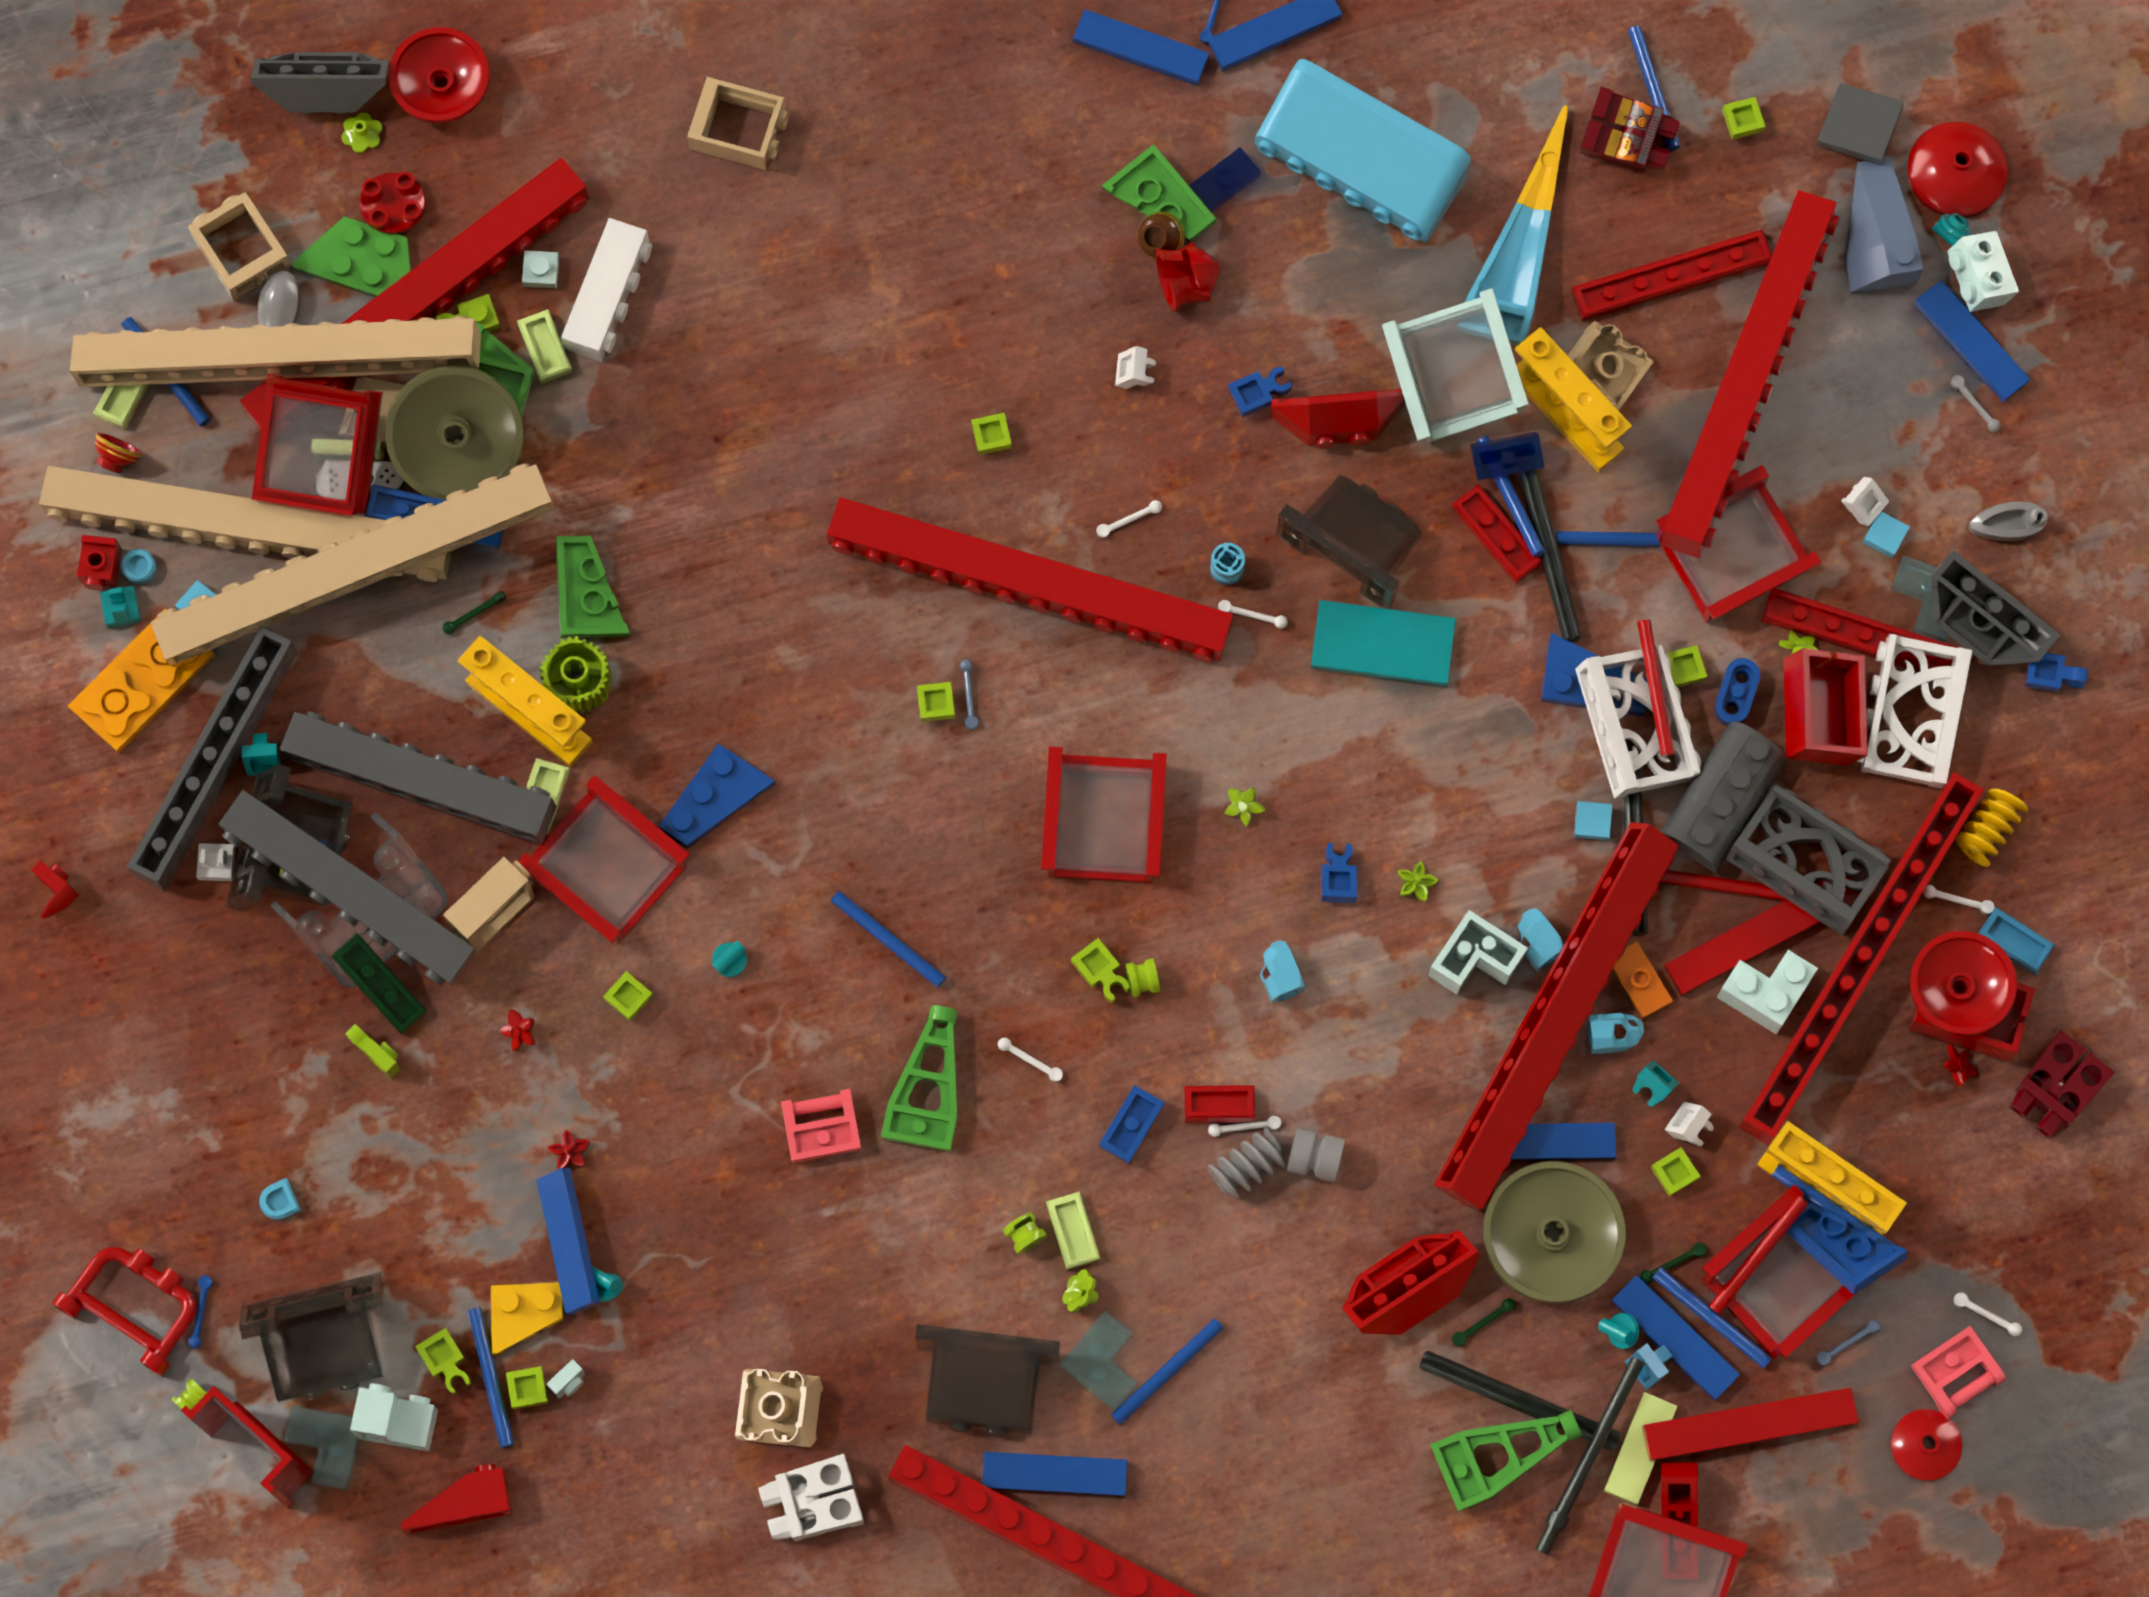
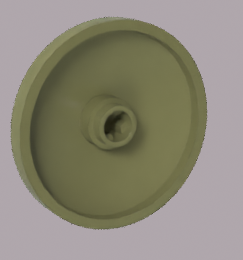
M449 365L436 367L417 375L399 391L388 411L385 439L390 460L401 478L413 489L428 497L446 500V496L455 491L465 490L469 492L478 488V483L487 478L497 477L500 479L510 475V470L516 466L521 454L523 424L514 398L497 379L472 367Z
M1548 1161L1535 1163L1510 1175L1492 1196L1483 1221L1485 1252L1497 1276L1519 1295L1546 1304L1574 1302L1598 1290L1607 1282L1617 1268L1626 1240L1623 1212L1611 1189L1589 1170L1566 1162Z

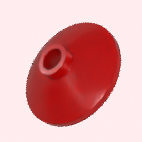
M1920 1409L1908 1413L1896 1424L1892 1432L1891 1452L1896 1464L1904 1473L1918 1480L1933 1481L1945 1477L1954 1470L1962 1455V1438L1957 1426L1950 1418L1946 1419L1941 1412L1935 1410ZM1924 1437H1930L1934 1440L1935 1446L1933 1449L1929 1450L1923 1446Z

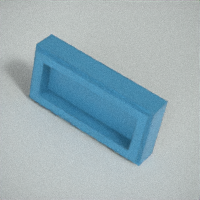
M1997 907L1994 908L1978 933L1996 942L2006 952L2012 962L2034 976L2055 946Z

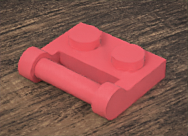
M850 1089L840 1090V1094L794 1103L791 1100L781 1101L792 1163L861 1151ZM843 1107L844 1116L802 1124L795 1123L794 1116Z
M1971 1326L1910 1366L1946 1419L1957 1414L1956 1409L1993 1384L1998 1386L2006 1381L2003 1371ZM1979 1363L1985 1369L1984 1374L1948 1397L1942 1389L1943 1387Z

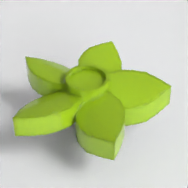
M1790 630L1788 640H1780L1778 644L1783 648L1791 649V654L1802 648L1818 650L1813 646L1814 637L1805 636L1799 638L1792 630Z
M1255 787L1247 789L1244 793L1236 788L1228 789V796L1232 803L1227 807L1224 814L1235 816L1240 813L1241 821L1246 827L1252 819L1251 813L1258 814L1266 810L1260 803L1253 801L1256 797Z
M1422 861L1415 865L1413 873L1408 870L1397 871L1400 879L1406 882L1401 889L1400 897L1408 896L1414 892L1419 900L1426 902L1427 888L1433 887L1438 882V879L1431 874L1424 875L1425 868Z

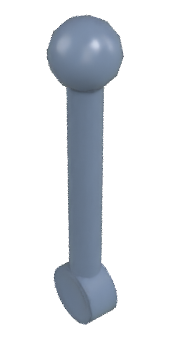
M965 659L960 663V669L964 672L967 706L965 727L969 730H974L978 726V719L974 716L970 673L973 669V663L969 659Z
M1871 1320L1866 1328L1828 1352H1819L1816 1356L1817 1363L1825 1366L1829 1364L1833 1356L1868 1334L1878 1333L1881 1330L1880 1322Z

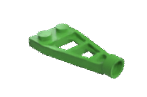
M930 1006L928 1022L888 1102L881 1139L951 1152L957 1123L954 1026L958 1014L957 1010L944 1006ZM935 1024L943 1025L946 1027L940 1029L936 1027ZM929 1046L942 1048L945 1052L944 1069L941 1073L925 1071L920 1068L925 1050ZM928 1080L939 1085L941 1105L938 1110L930 1111L910 1106L909 1096L917 1082Z
M1569 1410L1555 1417L1464 1430L1432 1443L1430 1446L1456 1508L1460 1512L1493 1498L1563 1444L1580 1438L1583 1435L1572 1410ZM1558 1423L1562 1424L1565 1435H1560L1557 1432ZM1529 1431L1537 1432L1542 1441L1540 1449L1525 1458H1519L1512 1445V1437ZM1499 1443L1506 1448L1509 1455L1508 1464L1494 1476L1486 1477L1481 1473L1474 1456V1451L1480 1445Z

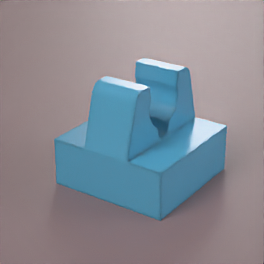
M1645 1344L1631 1356L1645 1363L1637 1379L1646 1391L1657 1384L1669 1372L1664 1364L1673 1356L1665 1345L1653 1352L1650 1346ZM1631 1357L1625 1361L1626 1365H1628Z

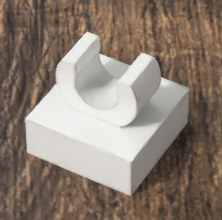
M1135 346L1118 354L1115 386L1128 389L1137 384L1146 386L1154 382V378L1145 375L1146 369L1156 366L1155 360L1147 358L1148 349Z
M1864 476L1858 484L1852 487L1853 490L1841 501L1860 524L1869 526L1889 503V500L1872 478Z
M199 843L197 879L233 881L236 847L233 844Z
M1683 1102L1664 1130L1673 1138L1702 1146L1704 1142L1697 1135L1701 1129L1713 1131L1714 1127L1708 1121L1712 1114L1701 1105Z

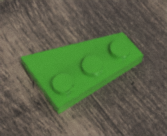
M1154 144L1101 186L1104 191L1147 217L1152 213L1160 211L1171 213L1183 225L1185 240L1190 243L1217 223L1214 215Z
M556 536L560 638H575V636H578V638L629 637V630L622 619L617 600L608 584L605 570L592 537Z

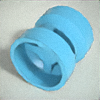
M1233 543L1218 545L1211 555L1210 573L1213 579L1222 585H1232L1242 578L1245 566L1243 550Z

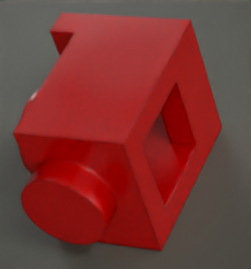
M82 535V547L77 571L81 584H84V587L91 590L101 591L105 590V587L116 588L122 552L117 539ZM93 559L102 560L99 565L92 566Z

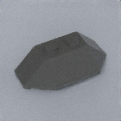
M360 52L285 53L274 55L268 59H255L251 74V84L288 112H300L303 114L313 112H333L336 114L356 112L386 85L389 60L378 59L375 56Z
M1953 549L1930 576L1934 623L1966 649L1972 650V653L1988 666L2039 662L2060 637V634Z

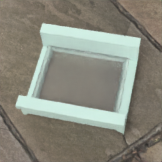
M1493 288L1479 292L1480 298L1401 324H1397L1395 320L1382 324L1417 441L1425 439L1428 443L1526 412L1524 407L1528 406L1529 403Z

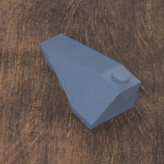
M1891 157L1884 158L1882 165L1868 161L1858 162L1854 181L1847 250L1844 260L1850 292L1854 294L1917 284L1923 271V265L1917 238Z

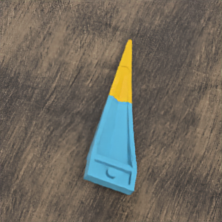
M1567 105L1562 107L1540 156L1466 299V302L1480 298L1479 292L1493 288L1509 342L1515 346H1518L1527 338L1532 320L1534 319L1568 114ZM1485 311L1460 319L1458 331L1494 340Z

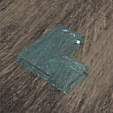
M1903 555L1891 589L1923 601L1912 632L1946 642L1949 634L1938 627L1933 621L1930 576L1938 567Z
M1104 1311L1060 1364V1367L1112 1411H1115L1137 1386V1382L1111 1362L1132 1336V1332L1108 1312Z
M292 1406L284 1441L319 1448L311 1483L348 1490L359 1439L350 1430L353 1417Z

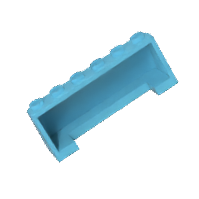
M1299 59L1294 65L1254 140V145L1265 156L1270 158L1275 156L1286 162L1287 167L1293 172L1307 174L1314 178L1316 184L1328 191L1335 190L1342 194L1349 204L1368 209L1382 223H1392L1401 228L1402 233L1412 240L1420 239L1425 243L1428 242L1465 184L1471 164L1470 155L1460 146L1305 59Z

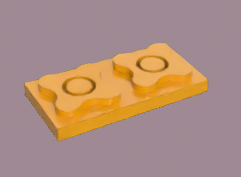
M150 623L68 707L119 754L216 655L212 650H209L171 666L164 659Z

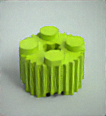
M575 636L573 640L571 637H568L567 641L563 638L560 639L561 643L555 644L554 650L549 649L550 654H545L546 661L541 663L540 678L542 684L576 713L581 711L583 714L586 709L590 712L592 711L591 707L598 708V706L603 705L608 699L607 691H611L612 673L607 657L603 651L600 652L598 646L594 647L593 642L587 644L586 639H583V641L579 640L578 636ZM580 671L581 677L572 679L573 672Z

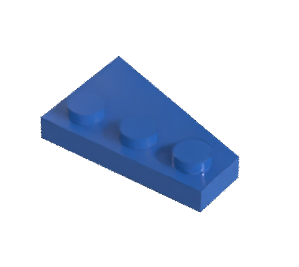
M1551 633L1541 702L1587 708L1575 668L1587 658L1598 655ZM1623 667L1604 670L1605 676L1621 678ZM1630 671V681L1635 683V678L1638 674ZM1621 693L1619 701L1612 697L1615 708H1621L1623 694ZM1631 698V705L1626 714L1644 716L1646 706Z
M718 743L658 827L669 837L688 849L720 826L722 821L737 810H742L751 803L752 799L763 791H768L776 783L773 779Z
M1807 1202L1809 1205L1786 1232L1853 1295L1907 1259L1908 1250L1898 1245L1893 1248L1879 1241V1236L1869 1231L1864 1234L1848 1226L1845 1219L1810 1202Z

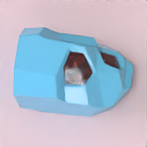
M1529 909L1522 914L1521 921L1517 927L1521 935L1520 943L1528 947L1525 956L1538 972L1556 960L1564 942L1538 909Z
M1285 941L1271 943V946L1263 954L1264 967L1260 976L1271 1003H1277L1300 994L1304 991L1305 986Z
M1622 1013L1590 1015L1586 1020L1591 1054L1627 1051L1638 1044L1644 1033L1643 1022L1634 1015Z

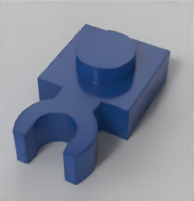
M1284 367L1274 368L1270 372L1269 377L1265 379L1257 371L1228 384V390L1242 418L1270 406L1273 399L1272 394L1282 396L1292 390L1291 382L1279 385L1275 381L1276 378L1284 375Z
M1328 843L1325 858L1330 865L1322 864L1321 902L1356 903L1357 866L1347 865L1351 860L1353 852L1352 845L1346 843L1345 854L1341 856L1333 852V843Z

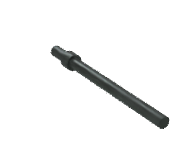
M1631 1357L1555 1510L1551 1509L1545 1520L1548 1524L1535 1549L1547 1556L1560 1530L1565 1531L1570 1521L1568 1515L1645 1364L1635 1357Z

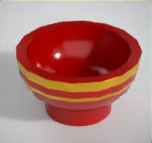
M101 432L96 434L95 449L99 454L96 463L101 467L121 474L124 466H131L140 459L142 451L135 446L109 434Z

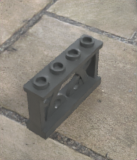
M1774 785L1725 858L1842 936L1892 863V860L1886 857L1881 849L1866 844L1857 838L1852 830L1840 827L1828 819L1824 812L1817 808H1811L1799 800L1792 791L1782 789L1778 785ZM1773 811L1778 812L1791 821V823L1785 824L1779 817L1777 829L1780 833L1778 834L1771 828L1768 821V815ZM1760 825L1768 838L1755 845L1749 839ZM1796 843H1819L1826 854L1831 873L1814 871L1803 876L1796 872V858L1789 845ZM1778 848L1785 855L1787 859V864H1784L1783 862L1775 858L1776 856H1782V853L1778 850ZM1852 861L1868 871V878L1866 880L1854 882L1845 879V875L1855 876L1861 871L1851 867ZM1825 880L1831 882V884L1823 882L1822 885L1825 887L1824 890L1818 885H1816L1814 881ZM1845 888L1852 891H1862L1852 907L1842 902Z

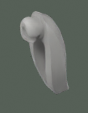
M280 270L267 279L260 292L258 320L259 325L268 327L285 326L294 322L298 308V287L291 273Z
M2005 502L1991 506L1978 513L1969 522L1968 528L1971 533L1982 538L1996 541H2018L2040 532L2047 523L2048 513L2041 506L2030 502Z

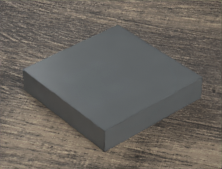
M1840 83L1818 138V147L1882 165L1902 113L1904 102Z

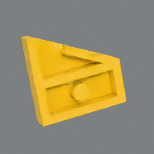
M559 1282L491 1286L493 1356L501 1355L504 1353V1350L521 1341H526L537 1335L544 1328H550L564 1320V1305Z

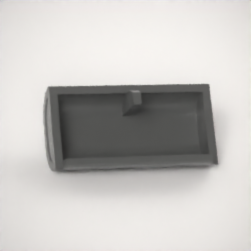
M1730 722L1701 766L1700 775L1693 779L1660 832L1678 844V849L1713 873H1716L1788 761L1786 753L1778 745L1753 728L1740 722Z

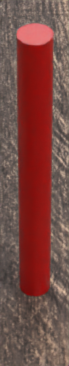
M1641 620L1637 622L1660 755L1661 757L1674 755V748L1651 620Z
M1666 870L1659 882L1783 901L1787 900L1762 883Z
M1799 1196L1794 1199L1709 1304L1711 1309L1719 1315L1806 1209L1809 1205Z

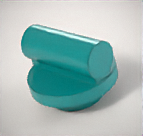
M1956 213L1952 215L1944 214L1932 228L1936 234L1951 246L1962 237L1971 235L1968 221Z
M737 940L734 943H723L713 952L711 965L723 977L731 978L738 976L747 965L746 949Z
M592 1266L600 1302L613 1300L623 1289L621 1278L616 1274L605 1273Z
M1628 1313L1615 1314L1610 1320L1603 1318L1598 1324V1330L1608 1335L1611 1343L1617 1348H1630L1638 1340V1323Z

